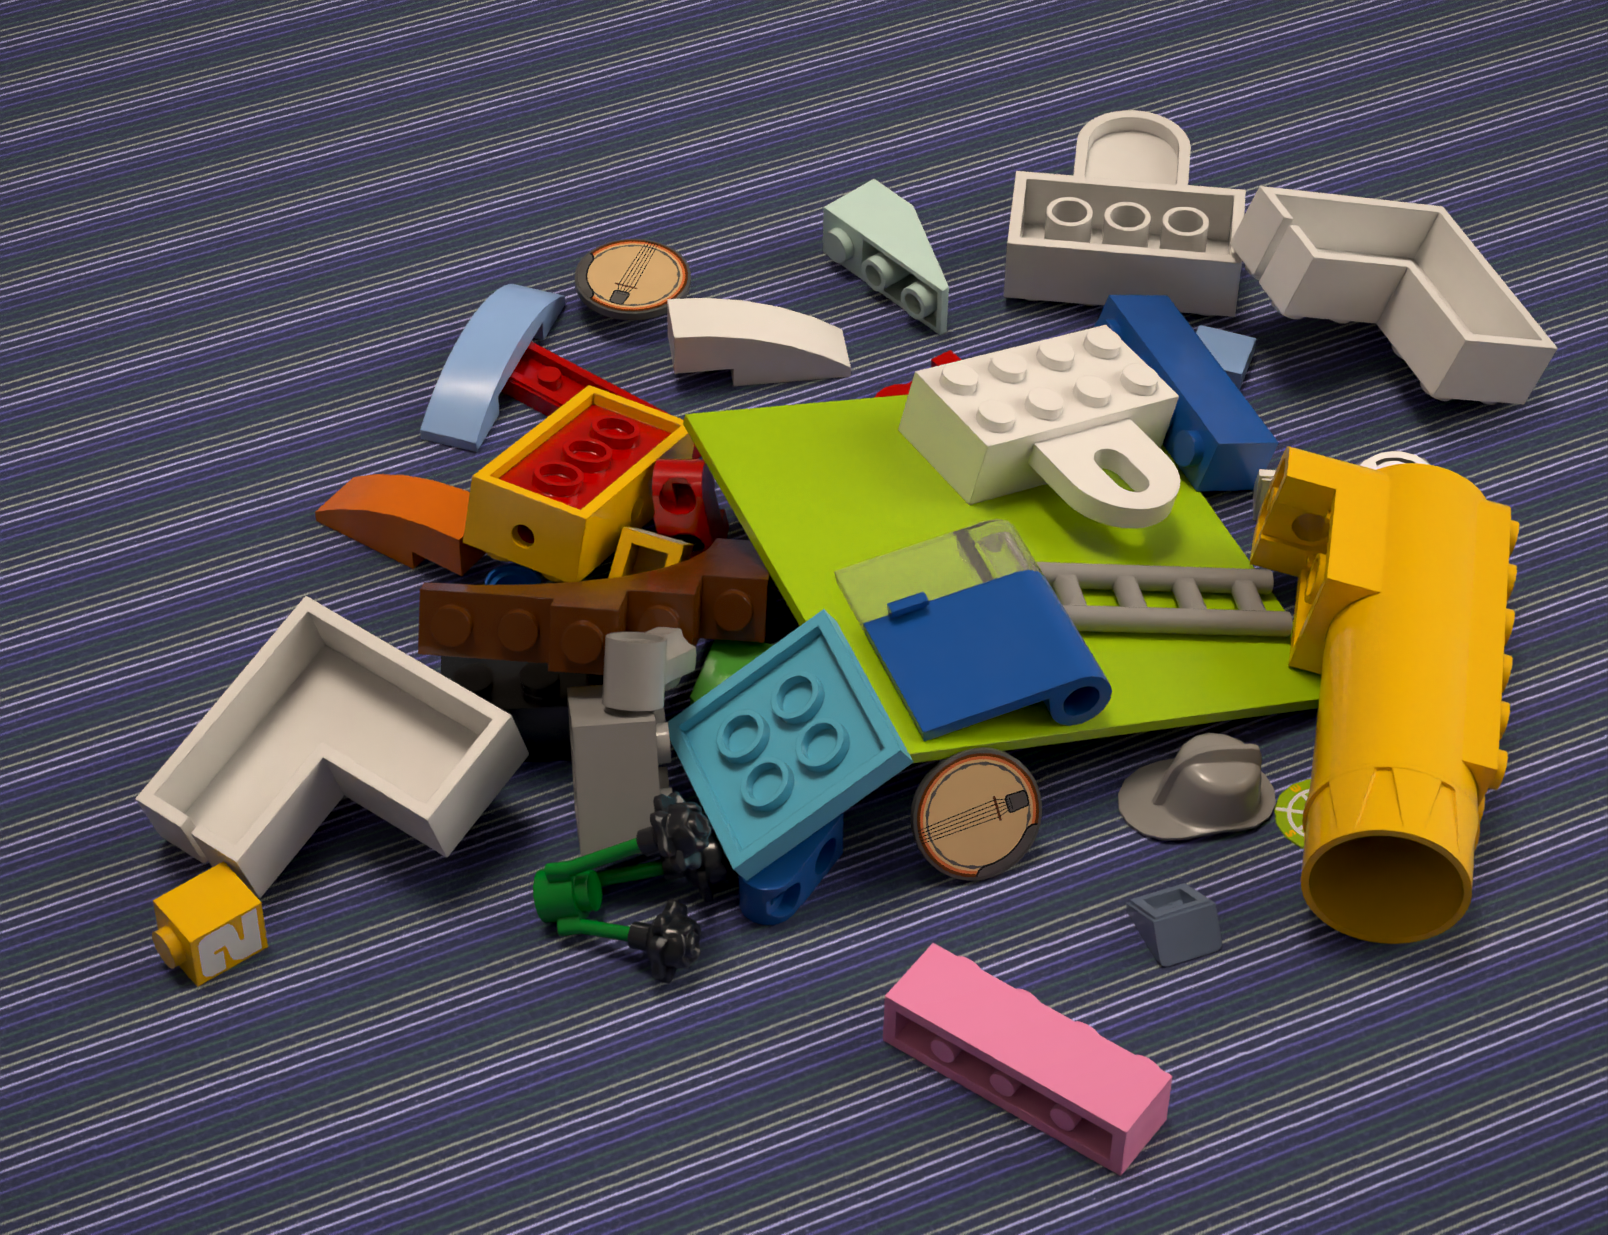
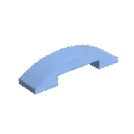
M516 284L504 285L491 294L465 326L443 367L420 429L421 439L477 452L499 416L498 396L532 339H545L565 306V296Z

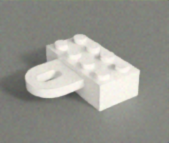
M1107 325L915 371L898 430L969 505L1048 484L1070 507L1094 521L1120 528H1145L1158 524L1170 514L1180 488L1178 470L1172 460L1161 450L1179 395ZM1102 469H1108L1118 474L1135 492L1118 486Z

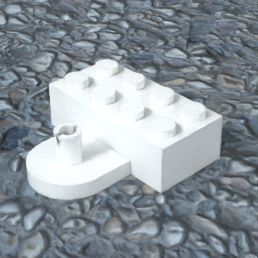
M1122 110L1100 115L1089 121L1078 135L1073 175L1016 171L1007 241L1004 297L1030 301L1043 300L1078 303L1087 306H1104L1109 295H1168L1180 312L1204 316L1235 317L1242 259L1233 249L1230 242L1244 217L1246 190L1188 185L1190 141L1186 133L1171 120L1157 114L1136 110Z

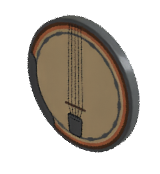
M621 239L602 244L589 251L580 260L575 270V289L581 301L601 315L620 320H645L667 313V299H684L687 297L691 287V272L684 257L665 244L647 239Z
M980 747L968 749L940 760L927 772L920 782L911 806L910 822L912 835L924 858L940 872L961 880L988 879L1013 867L1028 852L1039 831L1042 818V800L1034 777L1016 758L994 748Z

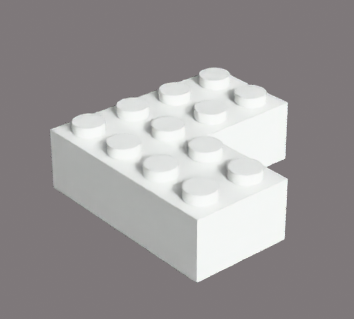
M1260 186L1230 242L1233 249L1245 263L1247 272L1259 280V284L1272 300V306L1280 314L1291 319H1302L1303 317L1330 319L1342 324L1349 323L1350 321L1376 323L1391 342L1395 354L1407 363L1420 380L1421 388L1431 397L1441 401L1460 399L1480 401L1490 405L1497 402L1525 404L1558 349L1443 206Z
M305 596L135 799L162 838L204 864L209 861L212 867L224 861L253 894L260 899L344 795L443 856L448 857L529 756V752L512 715Z

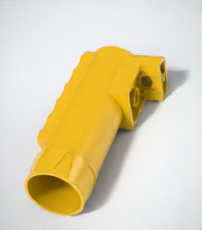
M1287 446L1258 515L1252 542L1250 564L1298 577L1288 666L1321 674L1311 783L1302 819L1304 831V852L1301 872L1302 894L1309 908L1319 919L1348 936L1365 941L1388 944L1425 940L1453 927L1469 908L1473 887L1474 852L1480 837V822L1485 807V794L1488 788L1497 790L1500 787L1506 771L1508 753L1499 749V741L1502 739L1508 724L1510 703L1501 700L1502 693L1509 681L1513 661L1512 656L1504 654V647L1510 638L1515 619V611L1506 608V605L1513 591L1517 575V566L1509 564V557L1517 541L1519 522L1511 520L1510 506L1487 500L1483 493L1468 479L1442 467L1429 464L1406 463L1375 470Z

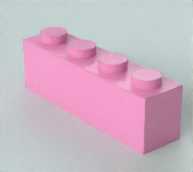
M932 943L885 995L883 1041L1119 1176L1125 1172L1167 1120L1172 1075L1161 1070L1149 1058L1142 1055H1134L1100 1036L1091 1026L1083 1022L1073 1021L1042 1004L1030 992L1019 988L1015 989L981 970L976 963L966 957L956 956Z

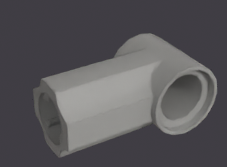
M656 627L645 633L614 632L607 634L605 638L602 704L609 708L628 711L662 709L664 707L665 691L678 685L683 675L695 670L696 647L687 642L679 628Z

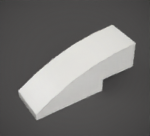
M716 298L667 299L668 339L675 374L730 369L734 386L851 376V366L842 329L815 317L782 307L744 300Z

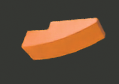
M390 474L353 477L315 511L317 522L412 569L426 558L463 576L486 554L481 549L463 543L470 492L434 480Z

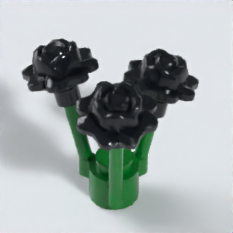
M676 791L668 796L660 794L654 797V812L650 814L652 826L639 830L636 838L569 861L546 863L544 869L536 872L533 883V898L537 914L544 923L557 922L559 936L584 934L628 942L630 949L646 951L651 962L652 977L668 984L673 980L677 969H689L691 964L701 955L699 945L702 935L701 927L695 920L687 917L688 910L686 904L679 903L676 899H669L664 911L657 915L651 924L633 922L631 926L588 920L586 918L590 912L600 909L603 886L664 875L665 880L685 877L692 886L698 887L699 893L705 902L713 901L716 885L723 883L731 876V864L716 833H711L709 820L701 813V807L695 802H685L680 793ZM638 853H642L645 856L657 853L661 855V860L600 872L591 870Z

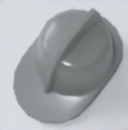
M1207 733L1197 735L1183 744L1175 758L1143 766L1127 777L1118 793L1119 812L1127 825L1143 836L1163 841L1187 840L1258 827L1268 820L1276 805L1275 790L1266 775L1261 772L1262 755L1258 745L1244 744L1242 741L1225 734Z

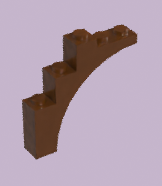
M717 538L707 550L689 560L661 569L622 577L530 585H470L424 582L420 588L418 654L548 663V671L604 675L605 638L607 634L614 632L645 633L656 627H670L681 629L683 637L689 644L695 647L699 638L764 643L777 602V586L750 540Z

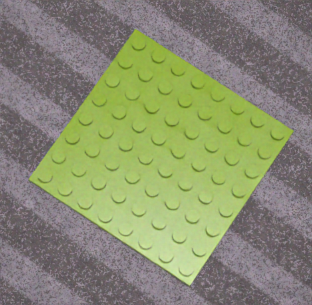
M908 395L685 414L683 421L685 429L799 626L823 609L837 621L910 754L913 763L946 759L958 752L980 747L1007 751L1318 708L1321 674L1288 666L1292 631L1288 637L1079 631L1112 688L1110 701L1104 710L1094 718L1082 724L1072 726L1061 725L1053 720L1043 701L924 741L864 633L863 623L888 615V603L923 591L928 600L931 601L1014 572L1028 570L1031 562L1255 569L1254 566L1250 564L1249 559L1200 491L1196 492L1163 444L1161 450L1172 460L1180 475V488L1170 514L1163 521L1149 527L1120 528L1099 523L1080 514L1070 507L1048 484L969 505L899 432L898 428ZM1102 469L1118 486L1135 492L1118 474L1108 469ZM1081 589L1087 606H1119L1113 590ZM1141 591L1147 607L1179 608L1173 592ZM1272 592L1269 595L1259 594L1266 611H1285ZM1201 593L1207 609L1238 610L1231 593Z

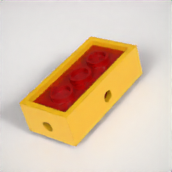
M588 385L472 476L463 543L485 551L493 559L514 562L541 572L546 579L553 582L582 581L616 551L623 527L642 528L654 518L652 476L656 461L658 459H692L694 442L683 425L684 420Z

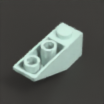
M875 179L826 205L823 215V252L834 262L841 264L865 281L873 290L879 291L903 308L914 319L921 321L939 335L947 332L949 286L914 206Z

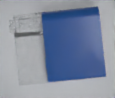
M993 519L981 521L975 525L834 571L835 581L924 741L1043 701L1051 717L1057 723L1069 726L1082 724L1098 715L1110 701L1112 694L1110 682L1015 526L1007 520Z

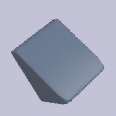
M1186 883L1130 899V902H1126L1128 915L1153 957L1162 966L1168 967L1218 951L1222 946L1216 903Z

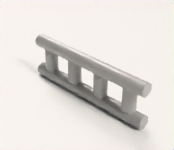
M1031 562L1028 570L1038 571L1046 577L1078 631L1288 637L1293 627L1290 612L1266 611L1259 594L1269 595L1273 589L1274 578L1272 571L1269 569ZM1081 589L1113 590L1119 606H1087ZM1141 591L1173 592L1179 608L1147 607ZM1201 593H1231L1238 610L1207 609Z

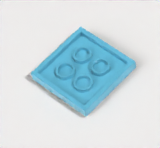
M825 609L668 721L670 741L733 870L746 881L913 763L910 754L840 626Z

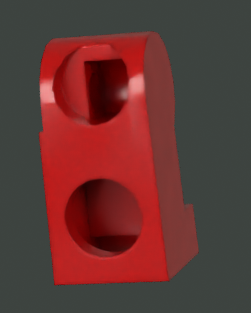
M658 459L654 465L652 476L654 521L657 533L678 540L681 539V535H694L698 537L705 547L700 551L692 552L690 559L707 550L717 538L727 539L729 524L725 509H719L715 492V480L703 459Z

